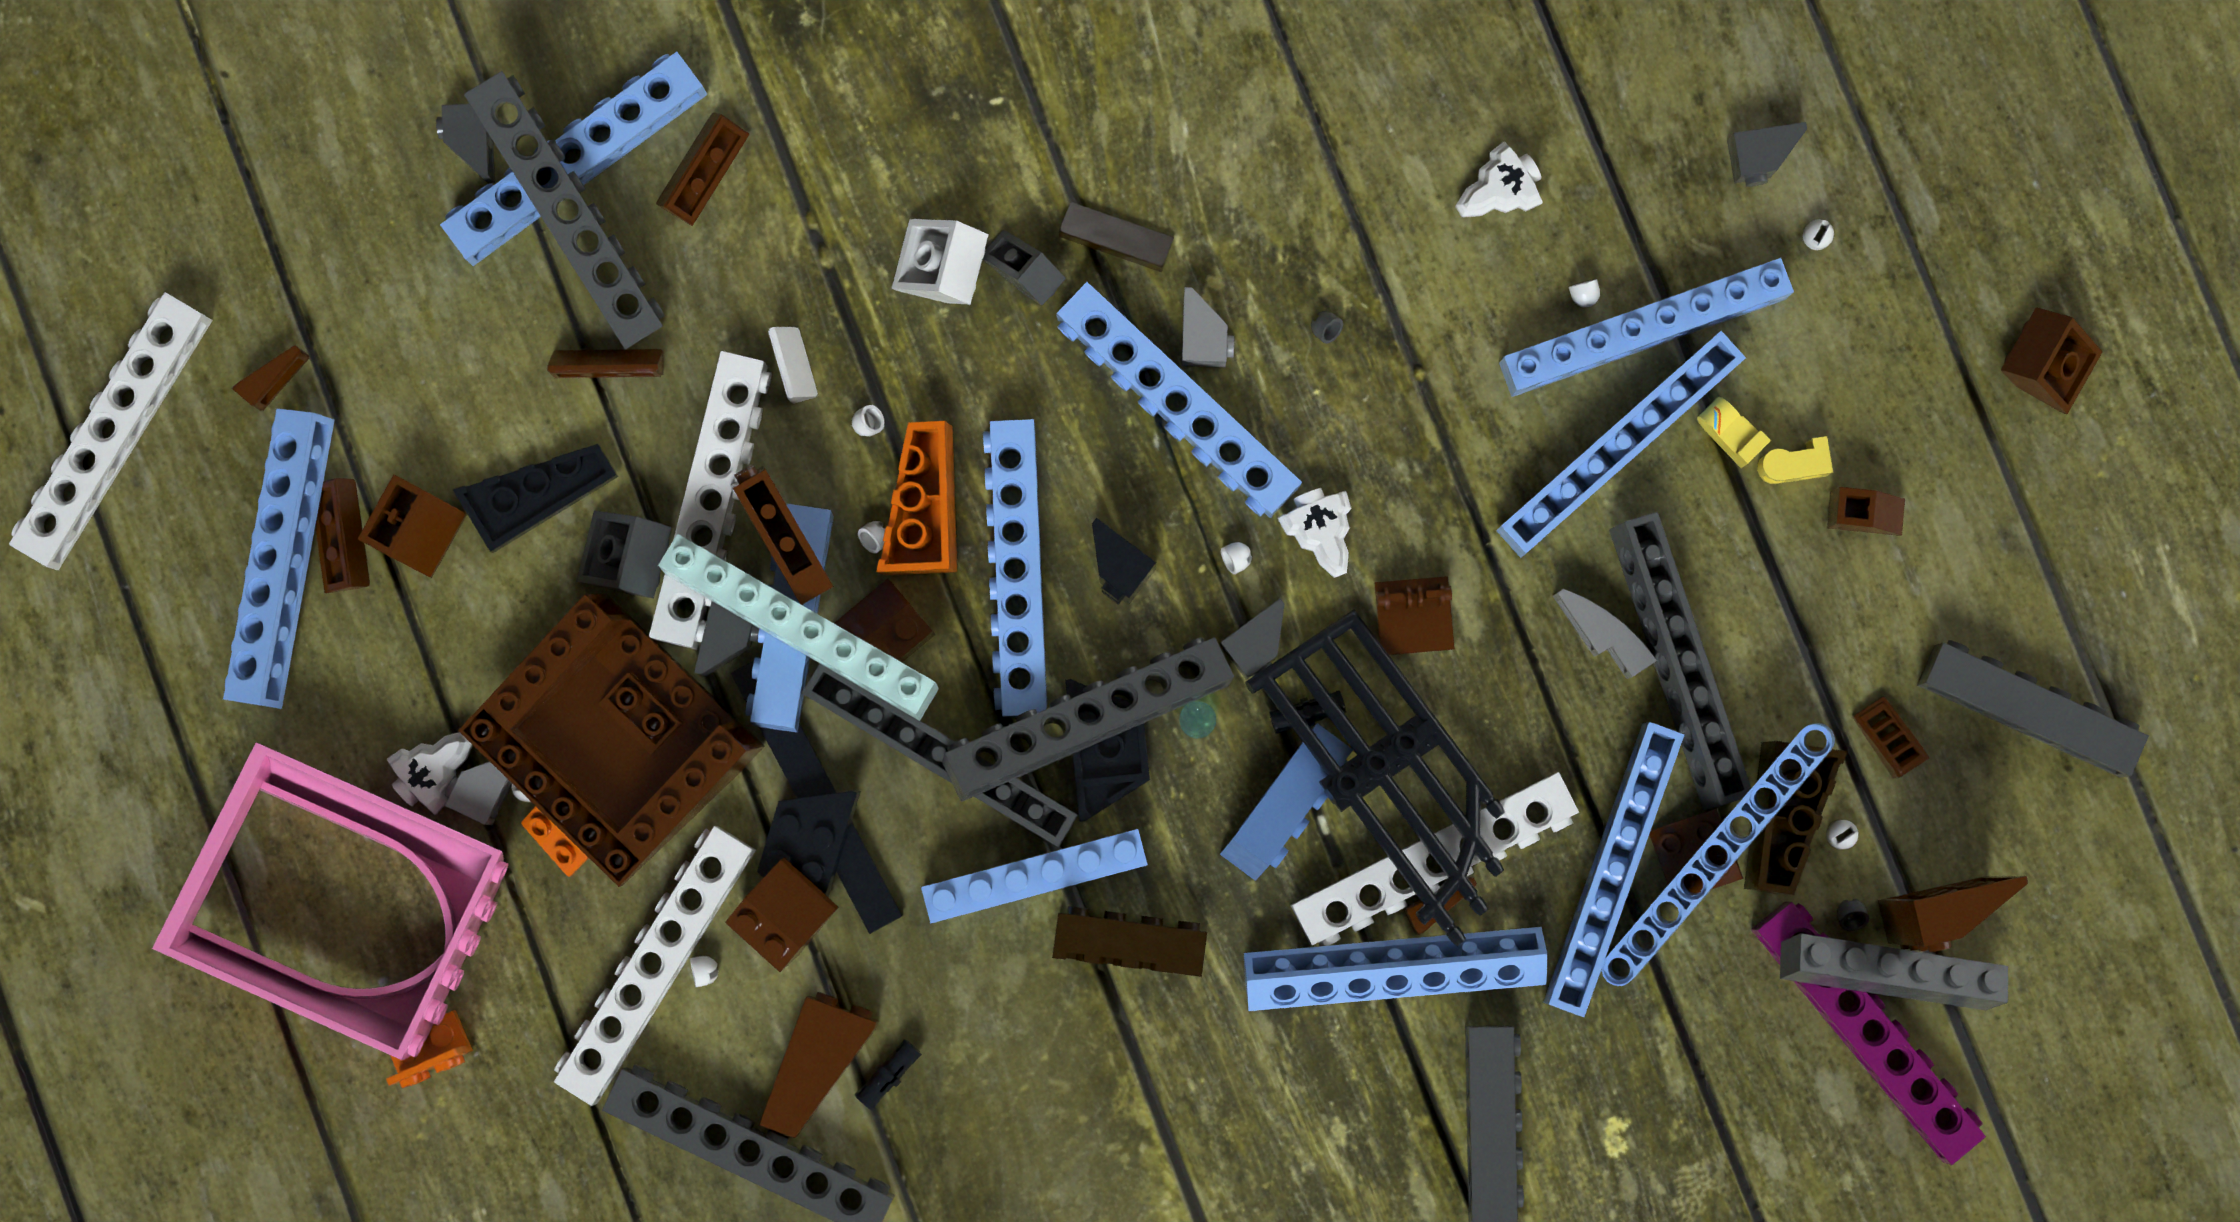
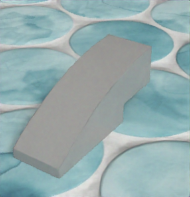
M1565 589L1553 595V598L1591 654L1595 657L1607 650L1626 679L1632 678L1657 661L1644 643L1624 623L1604 608Z

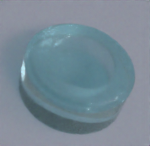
M1191 702L1181 711L1179 724L1187 736L1201 739L1210 735L1214 730L1216 714L1212 707L1204 702Z

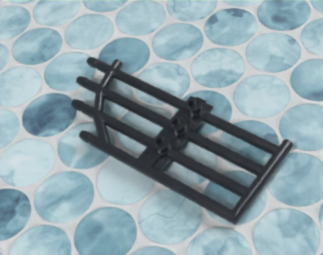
M1353 609L1247 680L1245 684L1252 694L1262 688L1265 690L1328 775L1320 780L1319 783L1333 805L1337 806L1340 812L1351 806L1424 905L1416 912L1419 921L1425 925L1434 918L1441 929L1446 931V936L1456 946H1459L1466 938L1459 926L1455 925V921L1444 908V905L1458 890L1463 898L1469 901V906L1479 916L1489 910L1484 899L1478 896V891L1467 878V874L1475 854L1481 862L1485 863V867L1493 876L1497 877L1504 871L1501 862L1497 857L1493 856V851L1480 835L1481 802L1486 805L1488 812L1496 819L1503 815L1505 811L1498 799L1494 798L1493 792L1355 609ZM1351 629L1415 713L1414 717L1401 726L1396 724L1334 641ZM1321 648L1386 734L1385 737L1370 747L1305 661L1306 658ZM1293 668L1357 754V756L1341 767L1275 679ZM1438 745L1466 781V815L1422 758V756ZM1410 766L1463 836L1464 841L1456 862L1392 778L1406 767ZM1381 786L1448 876V879L1435 894L1363 799L1364 796L1377 787Z

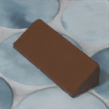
M712 113L660 195L656 205L693 226L750 134L722 114Z
M661 349L556 350L552 353L547 365V371L555 378L661 377L663 375V351Z
M335 478L324 481L315 525L324 593L368 587L370 580L364 542L358 540L362 532V523L356 482L354 479Z

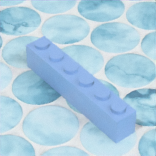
M787 504L788 509L825 571L834 518L831 510ZM771 556L770 570L775 571L773 585L768 586L799 603ZM821 594L806 602L803 606L818 614ZM759 628L758 643H763L761 658L755 657L752 679L757 680L755 694L749 693L746 716H751L750 722L753 726L798 733L804 698L802 692L806 686L810 657Z
M1136 829L921 887L931 924L1147 866L1148 864L1139 830Z

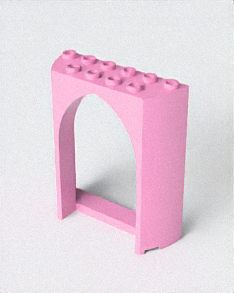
M255 743L152 949L393 1057L405 1060L410 1056L416 1057L419 1054L433 1024L439 1025L444 1018L448 1008L444 1001L450 989L455 991L463 978L464 970L460 968L466 956L471 957L479 945L481 936L477 935L482 922L488 923L494 914L497 902L493 900L506 874L508 863L504 862L502 851L259 743ZM259 790L383 844L411 860L426 876L439 900L445 923L444 953L433 964L407 980L385 987L353 989L330 985L311 978L201 929L192 923Z

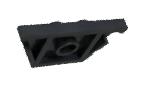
M1065 679L1066 693L1070 695L1071 699L1084 693L1083 689L1087 685L1072 679ZM1116 696L1111 697L1113 704L1119 708L1130 706L1128 700ZM1089 709L1078 711L1079 718L1086 723H1092L1097 720L1095 713ZM1144 723L1073 753L1080 822L1087 821L1150 780Z
M855 789L846 792L778 801L757 872L764 878L784 857L829 897L861 791Z

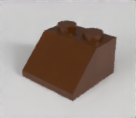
M2036 307L2030 319L2024 324L2022 333L2013 349L2007 354L2001 371L2017 388L2059 412L2068 414L2099 360L2102 350L2073 317Z
M889 578L834 623L900 662L905 661L935 636V633Z
M783 857L743 899L725 923L775 969L781 972L799 956L839 907Z

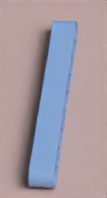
M1814 723L1806 726L1798 733L1608 954L1602 966L1603 977L1608 983L1615 986H1623L1640 973L1829 754L1834 746L1835 737L1833 731L1828 726L1822 723ZM1811 730H1819L1826 736L1827 743L1823 750L1814 751L1807 746L1806 736ZM1786 759H1794L1801 765L1802 772L1798 779L1791 780L1782 774L1781 767ZM1761 788H1770L1776 793L1777 802L1774 807L1764 808L1758 803L1757 793ZM1743 816L1750 820L1752 832L1749 836H1739L1733 831L1732 824L1736 817ZM1720 845L1724 847L1728 855L1725 864L1716 865L1711 862L1708 857L1710 846ZM1694 873L1700 876L1703 882L1701 892L1691 893L1685 888L1684 878L1686 874ZM1662 902H1672L1676 905L1679 913L1675 921H1667L1661 916L1660 906ZM1639 930H1647L1653 935L1654 945L1652 948L1643 949L1637 944L1636 933ZM1615 958H1622L1628 962L1630 966L1628 976L1620 977L1613 972L1612 961Z

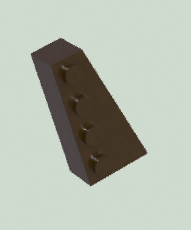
M1761 742L1757 781L1790 744L1789 742ZM1808 746L1810 749L1814 751H1821L1824 749L1822 747ZM1832 749L1749 845L1744 889L1774 894H1795L1811 851L1809 848L1815 831L1819 830L1823 816H1821L1828 796L1832 795L1836 784L1835 777L1840 764L1844 763L1848 751ZM1786 759L1781 767L1782 774L1791 780L1798 779L1802 772L1801 765L1794 759ZM1764 787L1758 791L1757 801L1764 808H1772L1777 802V796L1772 789Z
M1068 906L1067 913H1058L1052 958L1063 960L1068 958L1087 963H1106L1120 967L1144 968L1152 971L1202 977L1207 932L1200 931L1201 923L1178 920V928L1163 926L1164 918L1141 916V923L1126 921V913L1105 911L1104 918L1089 916L1090 909L1073 906Z

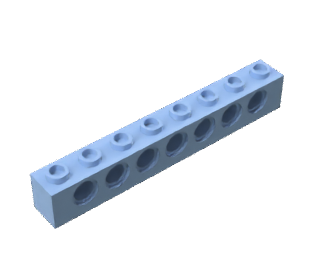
M678 52L671 56L669 54L661 56L652 64L651 71L642 77L638 75L631 78L623 85V91L614 98H604L594 106L592 114L584 120L576 119L564 128V134L555 140L564 156L571 149L581 150V156L577 162L567 164L564 162V159L560 161L567 174L574 171L584 186L707 95L703 85ZM659 85L670 87L669 93L664 98L655 99L652 97L655 87ZM637 106L640 108V113L634 120L628 121L623 119V113L628 107ZM603 127L610 129V136L607 140L603 142L593 140L594 134L598 129ZM510 167L505 171V177L495 185L490 183L479 189L475 194L476 199L465 207L459 205L453 208L445 216L446 221L440 224L463 257L472 266L476 265L541 217ZM550 167L541 169L539 172L544 170L551 171L550 181L545 185H541V187H554L558 182L557 171ZM513 192H520L522 194L520 203L515 207H507L505 204L507 196ZM485 213L492 215V221L488 227L484 229L476 228V221L480 215Z
M1779 258L1506 355L1502 358L1499 365L1511 397L1784 301L1794 293L1783 261Z
M1088 282L1057 312V320L1060 322L1057 326L1058 329L1072 342L1078 338L1087 347L1084 353L1097 366L1100 367L1103 363L1114 372L1111 378L1119 387L1126 392L1131 388L1141 397L1137 401L1139 405L1151 416L1158 413L1167 422L1164 426L1165 429L1175 439L1181 441L1185 438L1194 447L1191 453L1206 467L1210 463L1221 472L1218 478L1225 486L1233 492L1238 488L1248 497L1245 500L1246 505L1258 516L1261 517L1265 513L1271 518L1301 486L1302 481ZM1093 320H1100L1106 325L1107 329L1103 335L1095 337L1087 333V324ZM1119 345H1127L1133 350V356L1128 361L1121 362L1113 357L1112 352ZM1148 369L1154 370L1159 374L1160 381L1155 386H1145L1139 380L1140 374ZM1174 394L1183 396L1187 402L1186 407L1179 412L1170 410L1166 405V400L1169 396ZM1206 419L1212 423L1214 430L1209 436L1201 437L1193 431V424L1197 420ZM1226 444H1233L1239 449L1240 457L1236 461L1227 462L1221 458L1220 448ZM1252 469L1262 470L1267 476L1266 484L1261 487L1250 485L1246 478L1247 473Z
M1720 331L1496 531L1520 558L1524 556L1746 357Z
M276 409L275 419L271 428L272 436L268 457L265 461L263 485L258 499L256 523L251 537L252 544L249 561L245 570L242 599L238 607L235 637L231 645L232 653L228 675L225 679L224 700L282 709L334 419L313 412Z
M1034 419L990 421V431H983L984 453H991L992 465L991 468H985L986 490H993V504H986L987 526H994L995 541H988L989 563H996V577L989 578L990 600L997 599L998 614H991L992 636H999V651L992 652L993 673H1000L1001 688H994L995 710H1002L1003 718H1016L1020 714L1032 709H1036L1037 713L1047 709ZM1010 450L1019 453L1021 460L1016 467L1005 468L1001 465L1000 458L1003 453ZM1016 487L1021 490L1022 499L1019 503L1008 505L1002 501V493L1006 488ZM1011 523H1017L1024 529L1022 538L1016 542L1007 541L1003 537L1005 527ZM1020 560L1025 564V572L1020 578L1012 579L1005 574V566L1009 561ZM1014 596H1020L1027 601L1025 612L1018 616L1011 615L1006 610L1008 600ZM1015 633H1023L1029 639L1028 647L1019 653L1013 652L1008 648V639ZM1018 669L1025 670L1030 674L1029 685L1021 690L1014 689L1009 683L1010 675Z
M1652 722L1642 724L1543 1003L1585 1017L1685 734Z
M1542 927L1465 933L1466 940L1459 946L1453 944L1446 935L1244 953L1248 1010L1257 1011L1546 985L1547 950Z

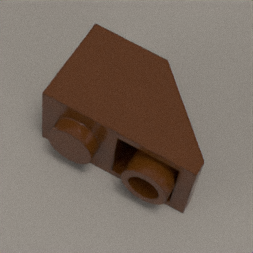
M1838 487L1830 492L1827 528L1902 536L1905 499L1876 490Z

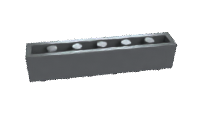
M1948 640L1947 644L1940 643L1934 645L1917 686L2118 777L2132 776L2149 735L2138 731L2140 726L2137 723L2121 717L2117 721L2104 715L2105 709L2089 702H2084L2083 705H2080L2070 700L2072 695L2062 689L2051 686L2047 690L2036 685L2037 679L2020 671H2016L2015 675L2002 669L2004 664L1994 658L1982 656L1979 659L1968 654L1969 648L1961 643Z
M1802 933L1781 942L1780 979L1985 1011L2008 1003V966Z
M1465 1026L1469 1222H1518L1517 1208H1523L1524 1206L1523 1185H1517V1170L1523 1169L1522 1147H1516V1132H1522L1521 1109H1515V1094H1521L1522 1080L1521 1072L1515 1071L1514 1056H1520L1521 1039L1520 1034H1514V1027Z

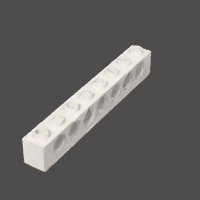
M166 292L150 306L148 320L142 329H138L132 335L129 341V351L124 359L119 360L111 369L109 379L111 380L103 392H99L93 398L90 404L91 412L87 419L74 429L70 437L72 443L64 455H60L54 461L51 467L52 475L48 482L35 492L31 500L33 506L27 516L21 518L12 530L13 538L9 545L48 568L60 569L213 321ZM172 327V339L168 343L161 344L160 335L162 331ZM152 358L154 362L152 371L142 376V363ZM128 390H133V402L129 406L123 407L121 402L123 394ZM109 421H113L115 425L113 434L108 438H104L102 435L104 425ZM93 452L95 463L90 469L85 470L83 459L87 454ZM74 484L76 488L75 496L66 502L63 496L64 490L68 485ZM54 515L56 526L51 532L46 533L44 529L45 520L49 516Z
M721 351L674 538L679 534L695 543L696 532L701 528H710L713 533L712 540L708 545L702 546V548L726 561L727 550L722 548L725 536H731L733 533L736 514H731L734 500H739L730 484L737 481L734 474L742 470L743 464L749 465L751 461L754 443H750L749 440L752 428H759L763 408L758 407L761 393L767 394L772 374L767 372L768 366L762 360ZM740 386L748 388V397L743 403L735 404L731 402L730 394L733 389ZM728 422H736L740 427L738 435L733 439H724L721 435L722 427ZM720 457L729 458L731 466L728 472L723 475L714 474L712 470L714 461ZM712 492L720 493L722 498L721 505L713 511L705 510L703 505L705 497ZM665 574L649 637L654 640L697 650L699 642H702L707 622L704 621L707 608L711 606L712 601ZM684 599H692L695 605L693 614L688 618H680L677 614V606Z
M1558 772L1500 800L1499 802L1502 804L1505 813L1497 819L1486 808L1480 811V835L1493 851V856L1501 860L1507 857L1505 849L1517 843L1520 849H1523L1540 840L1539 832L1551 827L1554 833L1573 824L1571 816L1579 813ZM1532 802L1539 803L1544 809V818L1537 824L1532 823L1526 816V809ZM1500 818L1507 820L1512 829L1510 836L1505 840L1498 839L1493 833V825ZM1452 824L1434 834L1456 862L1460 852V840L1463 836ZM1420 840L1402 849L1433 893L1437 892L1440 888L1438 883L1447 879L1448 876L1443 870L1439 873H1433L1427 868L1426 859L1430 852ZM1476 854L1473 857L1471 866L1481 862ZM1389 857L1379 860L1291 904L1310 945L1319 943L1320 946H1329L1341 939L1339 932L1351 926L1354 932L1374 923L1373 915L1383 910L1386 911L1387 915H1390L1408 906L1405 899L1415 895V892L1410 886L1405 890H1401L1394 885L1393 874L1397 868ZM1471 866L1467 876L1474 873ZM1368 884L1375 886L1379 891V900L1373 906L1364 905L1359 898L1360 890ZM1333 901L1343 903L1346 908L1345 918L1338 923L1331 922L1326 916V908Z
M714 826L711 831L708 829L703 831L694 848L699 850L691 863L686 860L680 867L674 878L679 882L672 894L666 892L662 896L654 910L659 915L652 926L646 924L642 928L634 942L639 947L632 958L625 956L614 974L619 977L612 990L605 988L594 1006L599 1009L591 1022L587 1019L584 1021L574 1039L579 1041L571 1054L566 1051L554 1071L559 1073L554 1083L591 1106L598 1104L756 849L718 826ZM710 857L717 858L722 866L720 874L713 879L707 877L703 870L705 861ZM692 888L696 889L702 897L700 906L695 910L688 909L683 901L685 893ZM671 920L679 923L682 929L680 938L675 942L667 940L664 936V927ZM650 952L659 955L662 962L660 970L655 974L649 973L644 967V959ZM630 984L636 985L642 994L640 1002L635 1006L628 1004L624 998V991ZM610 1016L616 1017L621 1023V1032L617 1037L607 1035L604 1030L605 1020ZM589 1048L597 1050L601 1055V1064L597 1069L589 1068L584 1062L585 1052Z

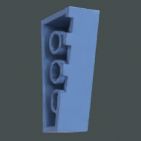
M1317 723L1312 730L1341 767L1348 762L1346 759L1353 749ZM1303 742L1281 770L1279 776L1267 789L1258 805L1255 806L1239 827V831L1220 853L1221 856L1255 881L1269 865L1275 869L1278 867L1289 851L1284 845L1290 836L1298 839L1310 821L1305 816L1311 807L1319 810L1328 798L1325 790L1319 783L1320 780L1328 775Z

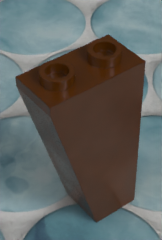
M752 464L734 474L737 481L730 484L799 603L803 605L834 587L766 469L763 466L756 469Z
M817 992L816 997L807 996L805 998L759 1124L760 1126L793 1138L799 1135L876 1030L879 1021L872 1018L873 1011L852 1004L851 1010L837 1006V998L821 992Z

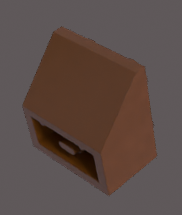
M393 474L360 533L358 540L432 578L465 520L467 513Z

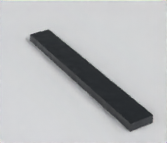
M754 661L731 673L746 703L749 693L755 694L757 680L752 679ZM800 722L798 733L759 727L797 798L837 793ZM851 822L836 872L867 931L871 934L903 917L854 823Z

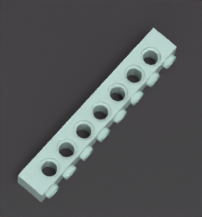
M679 534L676 535L658 564L666 575L919 721L939 690L935 681Z

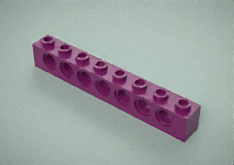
M1793 902L1782 903L1751 929L1779 965L1781 942L1791 938L1795 933L1800 932L1802 934L1829 938L1824 932L1818 934L1810 924L1813 921L1811 914L1800 903L1794 905ZM1793 981L1943 1163L1953 1165L1986 1137L1979 1128L1983 1125L1979 1117L1969 1107L1965 1109L1961 1107L1955 1099L1958 1096L1955 1088L1945 1078L1941 1080L1937 1078L1931 1070L1934 1066L1931 1059L1921 1049L1916 1051L1907 1041L1910 1037L1907 1030L1896 1019L1892 1022L1882 1011L1886 1008L1885 1004L1875 993ZM1848 990L1854 997V1004L1848 1011H1843L1838 1004V999L1842 992ZM1869 1020H1874L1878 1026V1033L1872 1040H1867L1862 1032L1864 1024ZM1897 1049L1902 1055V1062L1898 1068L1892 1070L1887 1064V1056L1890 1051ZM1921 1078L1926 1084V1092L1922 1097L1916 1099L1911 1093V1086L1915 1080ZM1947 1108L1950 1113V1121L1945 1127L1939 1128L1935 1121L1936 1114L1940 1109Z

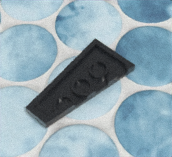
M595 444L554 457L546 462L525 466L517 471L487 478L470 486H462L453 489L487 548L491 553H494L619 476L600 445Z

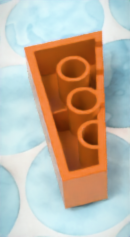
M946 421L909 422L898 468L899 475L896 489L893 490L889 522L885 528L884 546L876 572L885 576L957 572L953 426Z

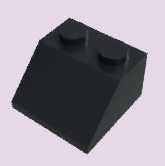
M1096 518L1092 523L1099 580L1103 585L1101 592L1118 605L1122 600L1130 604L1156 570V562Z

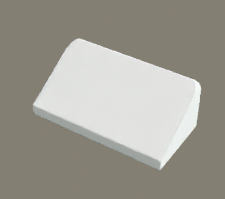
M796 327L769 328V336L788 400L795 404L815 398L818 393L800 330Z

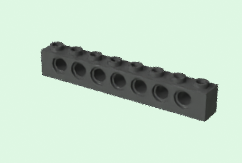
M503 71L464 93V96L619 341L627 349L661 328L663 325L660 319L665 317V314L654 297L647 301L640 288L646 284L634 266L629 269L626 268L620 256L625 254V251L615 235L607 237L600 225L606 221L595 203L589 206L585 203L580 193L586 189L576 173L572 171L567 174L560 161L566 157L554 139L547 142L540 129L545 127V124L534 107L527 110L522 103L520 97L525 95V92L515 76L512 75L507 78ZM503 104H512L517 108V119L511 124H503L497 118V111ZM523 136H533L538 142V149L532 156H523L518 152L517 143ZM550 167L557 171L558 182L554 187L543 188L539 185L537 176L541 169ZM572 199L577 203L578 214L574 219L563 220L559 217L557 207L562 200ZM584 231H593L598 236V246L591 252H584L578 247V236ZM605 262L615 264L619 272L616 281L610 284L601 282L597 276L598 267ZM623 294H632L638 300V309L632 315H624L617 308V301Z
M1655 512L1625 521L1609 529L1649 650L1657 660L1654 662L1676 731L1685 734L1681 745L1702 808L1706 810L1743 799L1751 789L1659 514Z
M1202 637L1194 639L1183 646L1184 651L1172 656L1170 652L1157 655L1150 660L1151 665L1139 670L1136 666L1129 667L1116 675L1118 679L1104 684L1103 680L1094 682L1083 689V694L1072 699L1070 695L1061 696L1049 704L1051 708L1037 713L1036 709L1026 711L1015 718L1016 723L1004 728L1002 724L991 726L981 733L983 737L969 742L968 738L954 742L947 747L948 752L944 754L942 763L960 801L963 802L1228 687L1234 675L1216 638L1214 637L1205 642ZM1181 666L1192 668L1196 673V678H1183L1178 668ZM1149 680L1159 682L1163 692L1159 694L1149 692L1145 682ZM1118 694L1123 695L1129 700L1130 706L1119 708L1113 704L1111 697ZM1089 709L1095 713L1097 720L1092 723H1086L1079 718L1078 711ZM1049 723L1057 724L1061 727L1063 735L1051 737L1045 732L1044 726ZM1014 738H1022L1029 744V749L1025 752H1017L1011 747L1010 741ZM982 752L989 753L994 757L996 763L990 767L981 766L976 760V755Z
M818 665L802 694L952 783L942 761L944 754L948 752L947 747L955 741L824 665ZM976 755V760L981 766L990 767L993 765ZM1017 778L974 796L1057 847H1060L1078 816Z
M634 1065L632 1069L628 1067L621 1069L602 1111L834 1222H883L895 1197L894 1194L888 1192L890 1189L888 1184L870 1177L868 1182L854 1176L857 1171L856 1169L839 1161H836L833 1166L821 1160L823 1155L821 1152L806 1145H802L801 1149L795 1148L787 1144L789 1138L784 1134L771 1129L766 1134L754 1128L755 1121L739 1113H735L733 1117L720 1112L722 1106L717 1102L705 1097H701L700 1101H697L686 1095L688 1089L675 1082L668 1081L666 1085L653 1080L654 1073L646 1068ZM645 1091L655 1093L659 1099L658 1108L653 1112L647 1111L641 1104V1097ZM679 1107L687 1108L692 1113L693 1120L687 1128L679 1126L675 1121V1111ZM718 1123L725 1128L726 1139L723 1143L718 1144L710 1140L708 1129L711 1124ZM745 1140H754L760 1146V1155L757 1159L751 1160L743 1155L741 1147ZM787 1156L793 1161L794 1171L791 1175L784 1176L777 1172L775 1168L777 1157ZM821 1172L827 1177L828 1187L825 1191L817 1192L810 1187L809 1176L811 1173ZM854 1188L860 1192L862 1203L859 1207L851 1208L844 1204L842 1194L845 1189Z

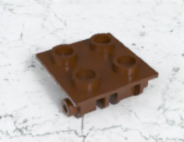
M1448 576L1374 582L1379 640L1389 655L1455 650L1450 601H1452V590L1448 583Z
M1717 808L1650 831L1649 835L1668 885L1722 823ZM1720 845L1710 846L1708 857L1711 862L1716 865L1726 863L1728 855L1724 847ZM1737 860L1712 889L1744 879ZM1689 873L1684 878V886L1691 893L1701 892L1703 882L1700 876Z

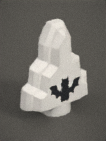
M1504 141L1489 153L1490 161L1479 169L1478 181L1465 189L1455 207L1461 217L1483 216L1493 209L1507 213L1520 208L1526 212L1543 203L1535 185L1537 181L1541 180L1540 171L1528 154L1518 158L1517 154Z
M1318 488L1294 498L1293 500L1297 508L1278 517V521L1286 535L1295 536L1302 549L1313 551L1319 565L1334 578L1346 574L1349 552L1344 537L1350 529L1346 514L1351 510L1347 492L1342 491L1337 494L1324 496L1322 488Z
M458 732L444 736L434 745L421 743L410 751L403 748L387 758L388 763L398 776V779L392 783L393 788L410 806L419 801L436 815L448 800L445 792L452 778L456 776V769L467 760L473 745Z

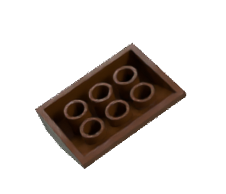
M1984 876L1878 900L1888 944L1900 945L1901 949H1910V951L1928 950L1929 952L1952 948V940L1961 939L2025 887L2028 884L2027 876Z

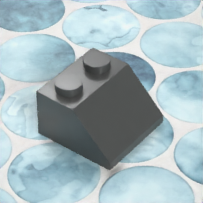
M594 511L576 582L654 599L656 588L660 583L661 568L658 564L668 549L671 527L637 516Z

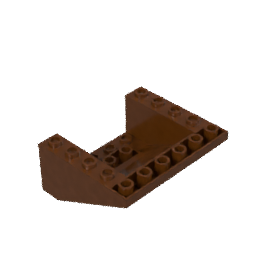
M584 594L458 730L618 887L623 886L765 747L656 640L650 638L649 634L608 594Z

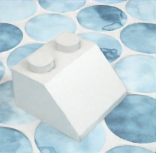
M909 219L892 289L944 303L971 305L989 234L959 221Z

